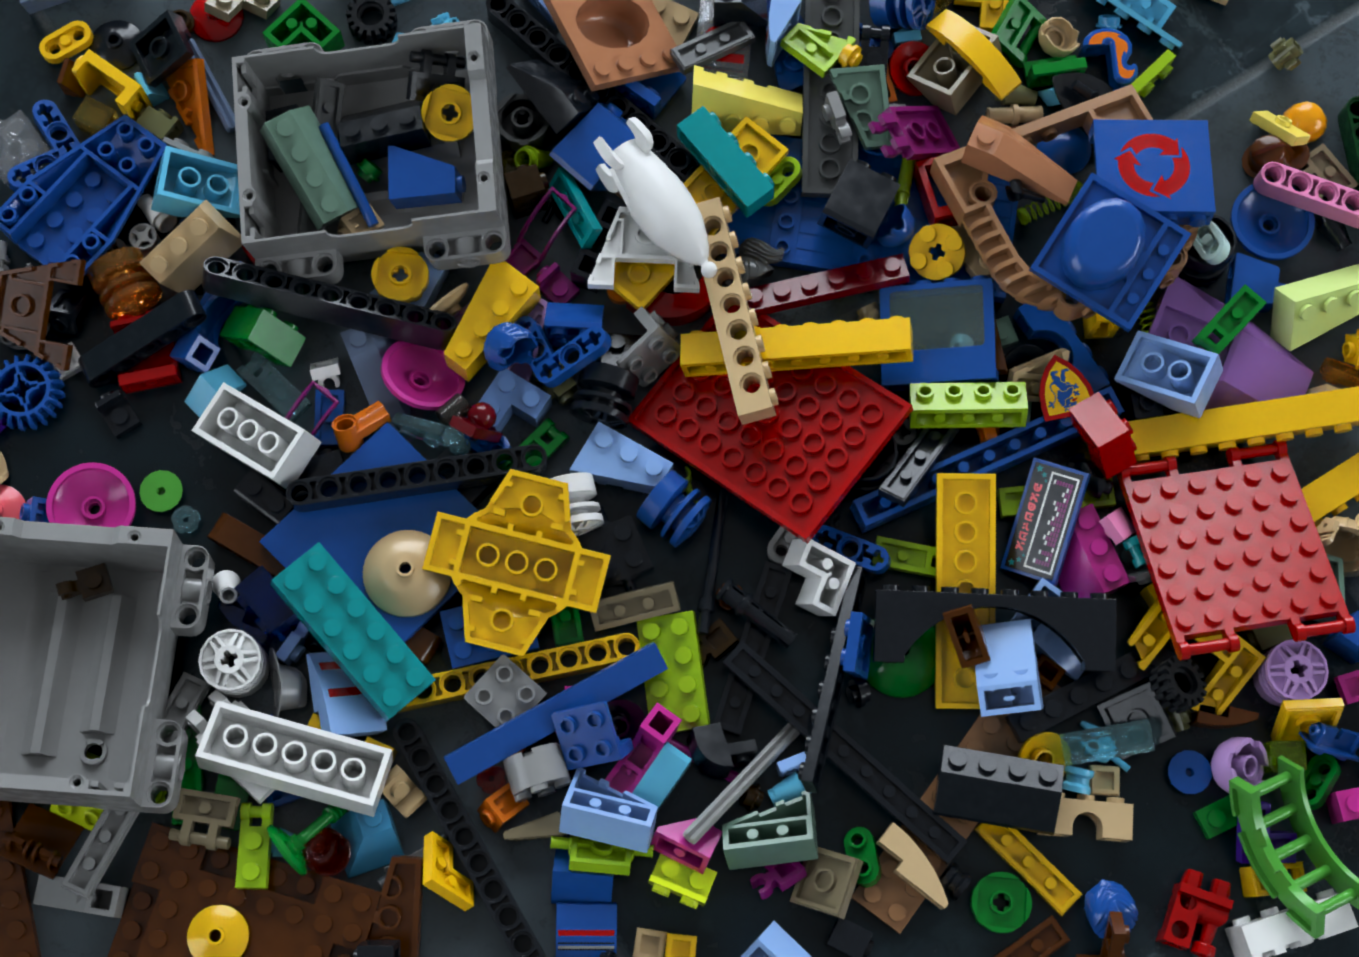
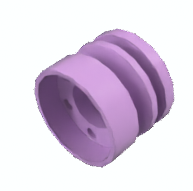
M1292 639L1285 640L1262 653L1266 659L1252 675L1254 687L1259 695L1268 703L1281 707L1283 700L1311 699L1318 695L1327 684L1329 670L1327 660L1320 649L1308 641L1295 642ZM1291 668H1297L1299 673L1292 674Z

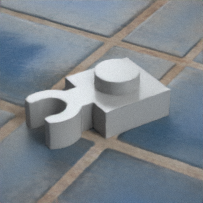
M838 92L827 93L824 105H822L824 119L826 122L830 121L833 130L835 129L840 145L851 142L850 136H852V131L846 121V113Z

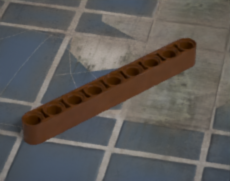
M224 512L207 536L214 543L273 577H276L285 569L259 542L265 535ZM422 627L405 644L422 664L428 666L443 640Z

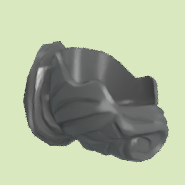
M754 237L743 241L739 247V256L742 257L746 272L741 274L743 283L748 282L749 288L758 286L759 280L771 276L774 268L770 264L782 261L785 249L782 247L775 249L766 242ZM727 279L723 283L728 287L733 283V280Z

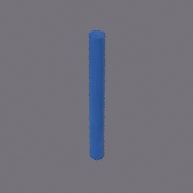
M329 122L321 124L319 129L368 227L372 228L378 225L379 222Z

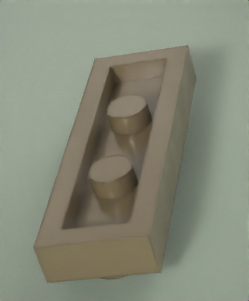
M674 581L602 598L599 600L596 614L591 613L596 632L680 611L681 607Z

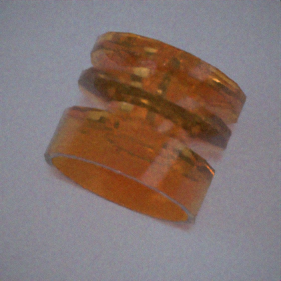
M123 247L113 250L98 258L87 269L86 276L94 291L100 295L99 301L110 319L117 320L118 317L123 315L137 316L153 307L162 297L163 291L157 280L139 263L144 258L139 248Z

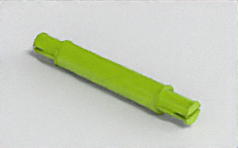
M902 158L898 183L901 185L895 195V206L897 204L908 205L916 160Z

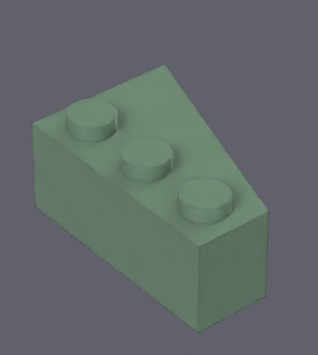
M806 790L802 791V796L788 802H784V800L775 803V807L761 813L754 811L723 824V851L729 870L819 859L815 809L811 793L806 792Z

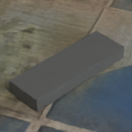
M730 22L670 49V55L682 74L686 75L694 71V65L703 67L755 43V36L746 23Z

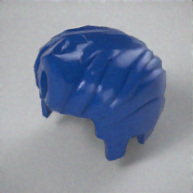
M504 322L493 327L487 334L483 350L488 366L496 371H503L514 363H528L532 365L534 358L530 356V352L532 349L537 348L538 344L530 330L516 323Z
M1102 879L1085 894L1084 909L1092 930L1099 938H1104L1109 911L1122 912L1124 925L1129 926L1130 932L1136 925L1139 914L1135 901L1129 891L1121 884Z

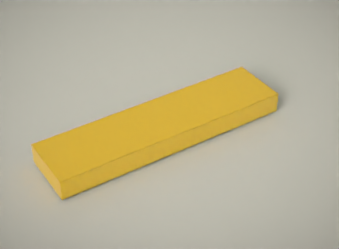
M980 823L974 829L1060 916H1063L1082 896V893L1017 829Z

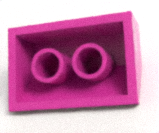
M1093 503L1080 509L1058 581L1062 592H1078V598H1090V593H1107L1109 595L1123 589L1131 582L1110 538L1105 534L1104 528L1099 522L1100 518Z

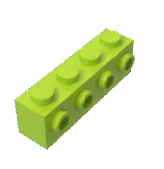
M1026 382L909 384L908 403L913 407V411L909 415L910 428L1026 427L1028 415Z

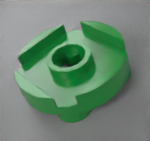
M994 872L978 880L971 892L970 907L975 921L986 930L994 933H1009L1021 927L1029 918L1032 909V898L1028 888L1025 887L1024 883L1017 876L1008 872ZM998 894H1003L1004 900L1009 901V905L1003 907V911H998L997 906L993 905V899H997Z

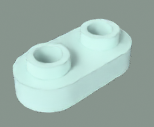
M1212 221L1209 225L1198 228L1193 246L1201 258L1210 265H1217L1223 262L1229 255L1230 243L1222 231Z

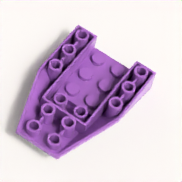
M1178 277L1171 285L1163 288L1155 307L1157 311L1148 333L1197 347L1191 341L1225 304ZM1249 321L1219 354L1223 372L1204 410L1305 395L1314 372L1252 321ZM1213 332L1208 336L1216 344L1221 340Z

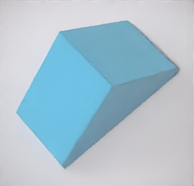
M226 364L200 374L184 402L200 418L223 382L239 392L247 384Z

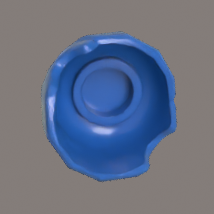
M897 204L887 211L888 221L885 224H880L878 234L876 235L879 243L885 247H896L904 244L912 237L916 229L915 219L905 204Z

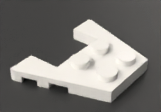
M619 206L606 236L603 249L597 257L594 270L588 278V289L614 290L615 263L629 262L674 264V292L699 293L700 284L696 277L694 265L683 262L657 247L632 218L628 207Z

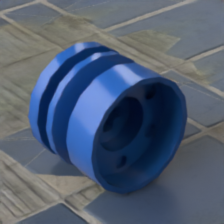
M869 0L870 16L873 24L878 28H881L882 25H887L890 28H899L901 26L903 29L924 30L931 21L935 8V0Z
M671 470L650 492L638 510L636 518L650 529L655 528L661 522L665 523L660 537L665 539L675 531L669 544L676 548L701 525L712 503V499L706 495L696 503L701 494L698 488L685 496L684 492L688 481L676 471Z

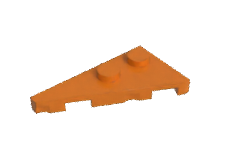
M194 58L185 62L166 79L170 87L168 93L171 99L175 101L176 108L185 125L191 126L196 135L194 142L198 149H204L214 156L204 59Z

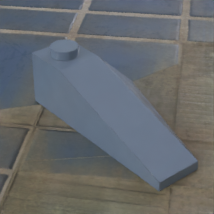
M354 329L341 332V337L369 405L377 401L381 402L390 415L391 422L389 424L402 436L412 433L411 406L397 399L388 390L381 376L383 356L387 349L399 340Z

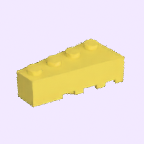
M694 65L691 114L704 106L709 113L714 112L718 116L722 124L721 127L726 132H732L747 116L771 135L801 136L803 116L802 94L770 85L767 87L755 85L754 81L748 79L740 81L727 77L728 74L717 71L714 74L703 71L704 67Z

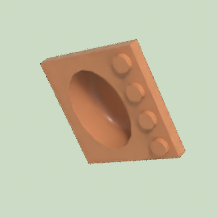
M543 0L591 91L680 72V69L670 55V49L677 47L652 0Z

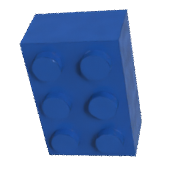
M463 606L440 611L453 670L496 661L503 654L508 658L518 656L466 643ZM537 637L526 654L540 651Z

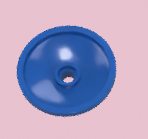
M1252 184L1245 188L1234 201L1230 213V224L1236 233L1237 241L1246 251L1256 257L1276 261L1293 257L1306 247L1314 232L1315 217L1312 212L1259 194ZM1263 224L1269 225L1271 230L1264 229Z

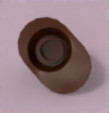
M1264 135L1256 139L1246 149L1242 157V167L1246 174L1252 178H1255L1262 167L1268 162H1278L1300 170L1307 164L1310 157L1309 147L1307 144L1291 146L1275 135ZM1265 175L1266 179L1272 178L1268 175Z

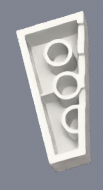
M1333 888L1315 893L1317 899L1314 901L1320 904L1339 893H1335ZM1350 903L1325 915L1324 935L1318 937L1319 940L1358 927ZM1277 906L1260 911L1261 917L1253 920L1250 919L1249 915L1232 920L1233 926L1225 928L1234 957L1276 956L1287 952L1286 948L1290 947V949L1311 944L1314 942V938L1285 914L1288 909L1279 911Z

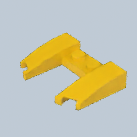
M1158 598L1151 605L1127 641L1129 646L1135 645L1141 657L1137 665L1143 671L1170 639ZM1215 635L1194 640L1204 642L1223 638L1222 635ZM1239 635L1240 651L1229 653L1227 650L1212 652L1219 661L1204 681L1207 687L1203 689L1207 693L1203 697V702L1191 709L1199 711L1201 704L1215 707V714L1221 715L1266 657Z

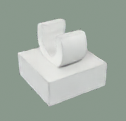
M338 357L310 364L312 380H318V384L325 387L324 380L330 378L335 382V387L338 388L340 386L338 375L341 374Z

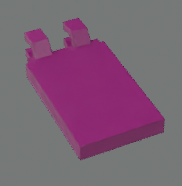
M938 106L888 107L877 116L878 122L871 121L868 124L872 134L880 135L886 131L890 132L892 136L890 142L892 145H883L880 148L885 158H894L901 154L907 160H923L960 149Z

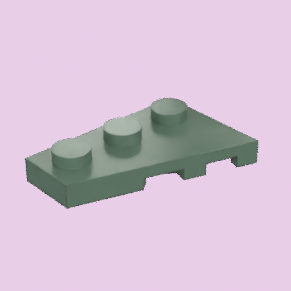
M884 64L829 69V76L864 149L876 150L880 149L883 145H892L890 142L892 136L889 131L880 135L872 134L868 127L871 121L878 122L877 116L889 107Z

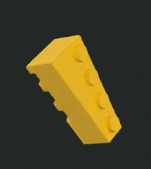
M506 261L490 264L444 351L447 366L469 382L487 362L483 350L487 334L498 324L504 322L516 323L520 317L527 316L541 299L539 286Z

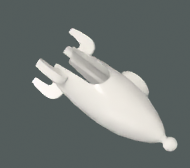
M636 117L629 118L626 124L631 129L635 139L622 143L613 151L605 140L599 136L593 144L603 160L612 167L609 169L603 163L599 164L596 168V172L606 189L612 193L620 192L632 218L657 247L683 262L701 266V273L705 278L714 277L717 273V266L713 262L708 261V235L702 214L691 193L678 176L651 151L653 136L646 126Z

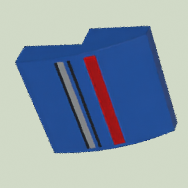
M557 902L556 957H599L601 952H606L607 949L617 954V902Z

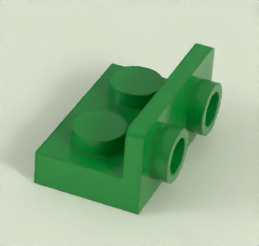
M1067 55L1065 57L1027 61L1024 63L1023 70L1027 87L1032 89L1052 86L1051 77L1071 72L1085 73L1088 66L1085 57L1077 58L1076 55Z

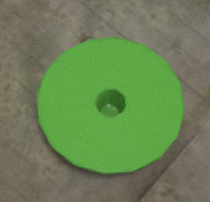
M159 470L150 473L144 478L140 485L139 494L142 503L148 509L154 512H165L171 510L179 503L182 498L183 487L175 474L170 471Z

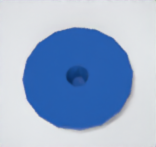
M1184 750L1177 753L1170 760L1168 777L1171 784L1178 791L1185 794H1197L1209 785L1212 778V770L1208 760L1202 754L1192 750Z

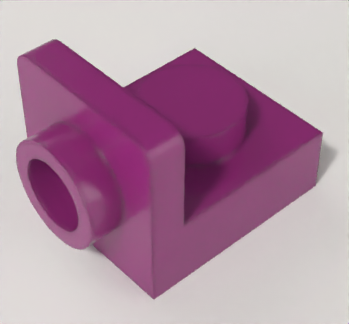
M556 262L550 267L548 265L543 267L536 276V284L540 288V293L549 302L570 303L580 294V289L560 271V265Z

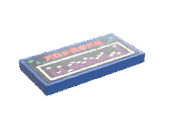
M1033 458L1000 568L1039 581L1044 578L1052 585L1058 584L1091 474L1039 458Z

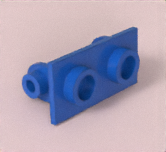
M1317 722L1310 725L1309 733L1301 731L1298 733L1307 743V748L1316 754L1322 755L1327 753L1341 761L1349 759L1359 762V757L1355 754L1359 748L1358 732L1343 728L1339 731L1335 726Z

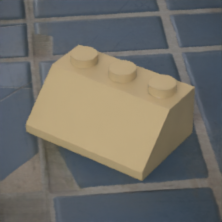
M204 200L139 263L160 284L178 293L185 290H195L203 280L204 261L213 256L228 259L242 246L241 234L207 200Z

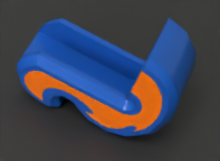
M1102 28L1090 32L1084 38L1079 50V56L1087 57L1105 54L1109 86L1114 88L1113 91L1131 85L1137 79L1138 66L1136 64H1127L1132 54V44L1127 35L1116 29Z

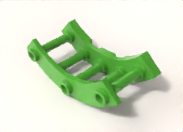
M1281 755L1277 757L1278 775L1255 786L1239 776L1229 780L1231 810L1233 816H1238L1242 830L1238 833V837L1260 882L1273 899L1278 897L1288 909L1285 914L1314 939H1317L1324 935L1325 915L1347 903H1350L1359 910V878L1340 861L1319 830L1307 798L1304 768ZM1280 787L1284 806L1263 816L1260 797ZM1289 818L1294 832L1297 833V839L1274 849L1266 828ZM1304 849L1316 869L1294 880L1281 860ZM1325 879L1339 894L1318 904L1303 890Z

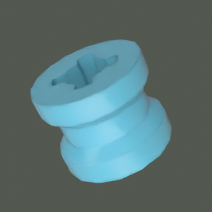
M1065 765L1066 779L1063 781L1062 789L1090 795L1091 788L1089 782L1094 777L1095 771Z

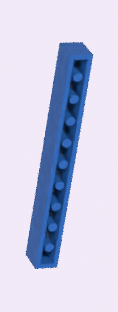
M1109 386L1098 391L1105 400L1110 399L1118 411L1117 415L1120 417L1124 410L1112 387ZM1042 416L1026 423V427H1017L936 463L904 507L879 496L878 490H875L853 500L850 510L863 534L935 502L937 473L997 474L1076 439L1081 435L1072 425L1071 417L1044 422Z

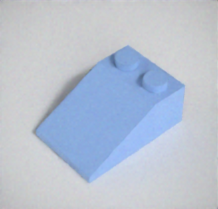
M1138 330L1114 379L1116 382L1171 410L1200 419L1223 372V367L1217 353Z

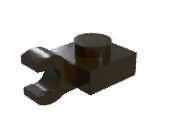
M105 563L76 571L77 580L63 581L55 584L58 596H61L62 600L82 594L83 600L87 602L114 593L109 571Z

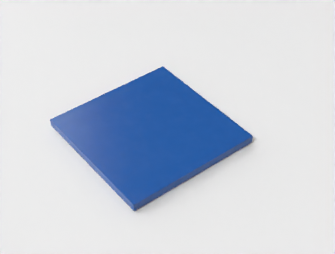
M387 422L332 474L425 461L426 459ZM422 473L414 474L411 482L414 484L422 483L426 476ZM386 478L382 482V487H393L396 484V479ZM356 483L352 491L356 493L363 492L367 487V483ZM335 486L327 487L323 492V496H334L338 488ZM457 489L310 512H298L293 509L259 542L285 569L320 542L398 636L406 643L459 591L451 579L446 596L431 611L420 616L407 618L390 615L372 602L363 583V566L369 551L381 538L396 531L416 530L431 536L437 511L467 519L473 513L478 512V510ZM403 565L400 568V572L404 574L411 570L409 565Z

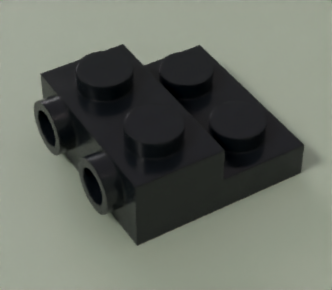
M168 9L129 42L148 85L154 88L195 55L188 42L192 37L183 18Z

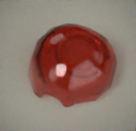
M330 827L320 831L305 844L306 848L302 850L306 865L321 876L337 875L346 868L351 858L349 840Z

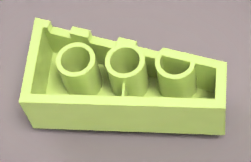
M1359 264L1275 287L1270 337L1287 350L1292 351L1359 315Z

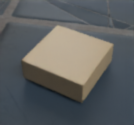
M1088 766V770L1095 771L1094 777L1089 782L1091 788L1090 795L1120 796L1119 766Z
M637 927L633 957H663L667 932Z

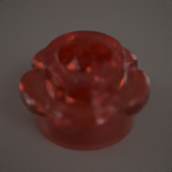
M491 766L479 773L476 779L478 786L482 787V790L488 794L495 793L496 790L505 786L506 783L504 779L505 772L500 766ZM493 776L494 781L490 782L489 777Z

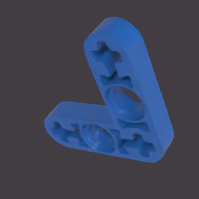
M50 100L36 102L32 108V114L35 124L52 150L20 163L9 170L7 179L13 192H16L23 184L16 180V177L21 176L27 180L33 175L30 170L34 169L36 174L40 171L39 167L42 164H51L66 154L68 146L72 150L80 144L57 105ZM42 111L50 113L52 123L49 124L44 114L41 115ZM57 130L64 131L67 134L63 140H55L51 135Z
M522 316L515 322L524 328L530 326L528 330L535 336L538 346L544 345L543 354L538 358H534L533 364L529 365L536 378L549 388L559 386L605 354L611 346L612 340L610 335L601 327L593 326L557 351H554L541 325L532 317ZM599 336V344L595 346L594 339ZM583 345L586 346L585 348L588 350V352H586V351L582 348ZM532 349L530 352V356L532 358L534 349ZM573 351H579L578 360L569 364L567 361L569 354ZM552 368V369H553V370L551 371L552 376H551L550 378H548V376H549L548 370H550V369Z

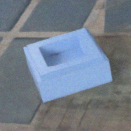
M805 752L777 762L776 770L779 777L783 778L794 771L798 772L801 762H805Z

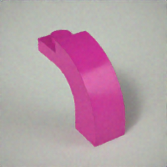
M657 702L639 726V730L632 741L634 750L622 760H619L605 780L609 781V787L621 793L625 790L632 793L666 742L670 743L682 720Z

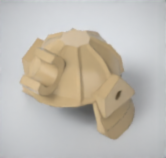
M1359 513L1355 520L1349 517H1325L1316 529L1326 554L1343 558L1344 577L1359 576Z

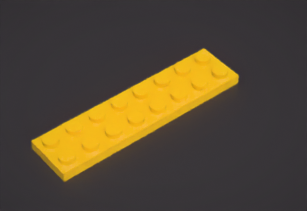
M747 116L731 132L737 138L741 150L753 156L757 163L756 167L762 174L765 172L769 175L783 158L788 155V148ZM702 165L683 183L691 193L695 203L719 197L723 207L729 206L731 216L738 209ZM719 228L712 229L708 235H714ZM616 262L614 291L637 310L641 306L647 309L674 279L675 265Z
M936 474L935 592H941V587H958L959 593H971V588L989 589V594H996V474ZM996 608L974 609L982 625L995 623ZM942 620L935 624V708L980 709L975 665L964 669L961 668L945 620Z

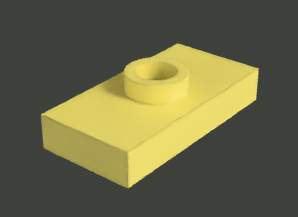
M1268 110L1255 111L1251 115V123L1279 137L1291 146L1305 145L1311 135L1292 125V120L1285 116H1276Z

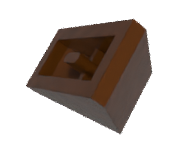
M972 604L944 612L943 617L961 668L964 669L990 661L991 658L982 624Z

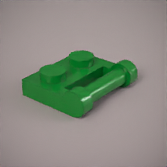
M1009 0L991 33L998 35L1001 50L1010 58L1011 64L1022 68L1024 63L1027 62V54L1038 37L1041 25L1047 19L1027 0ZM1029 23H1030L1031 27H1030L1029 31L1027 32V34H1026L1024 40L1022 41L1020 47L1017 48L1016 46L1018 45L1020 39L1022 38L1024 32L1026 31V29H1027V27H1028V25H1029Z

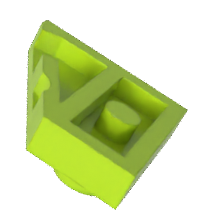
M797 23L781 40L780 47L824 78L829 69H832L838 63V57L847 44L854 46L856 39L848 36L847 40L831 36L832 31L814 29L809 25Z

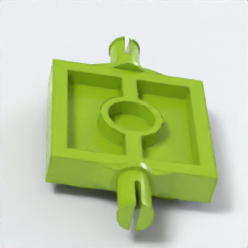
M570 835L569 838L551 836L550 849L568 850L570 856L569 870L630 876V866L634 857L653 858L654 845H650L648 852L643 853Z

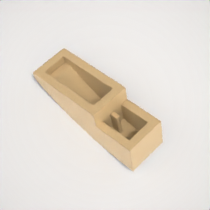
M894 822L891 823L876 844L900 862L893 873L940 910L945 909L949 903L934 868L910 836Z

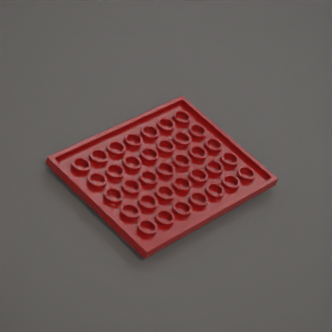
M733 305L727 312L735 313L739 310L740 306ZM713 315L700 331H717ZM768 315L757 316L759 323L757 327L769 328L781 324ZM679 356L630 414L628 424L807 544L913 411L910 403L850 366L771 371L772 378L767 379L769 388H775L779 405L774 406L776 416L742 425L737 414L728 374L685 377L680 366ZM760 384L750 385L747 392L754 393L758 391Z

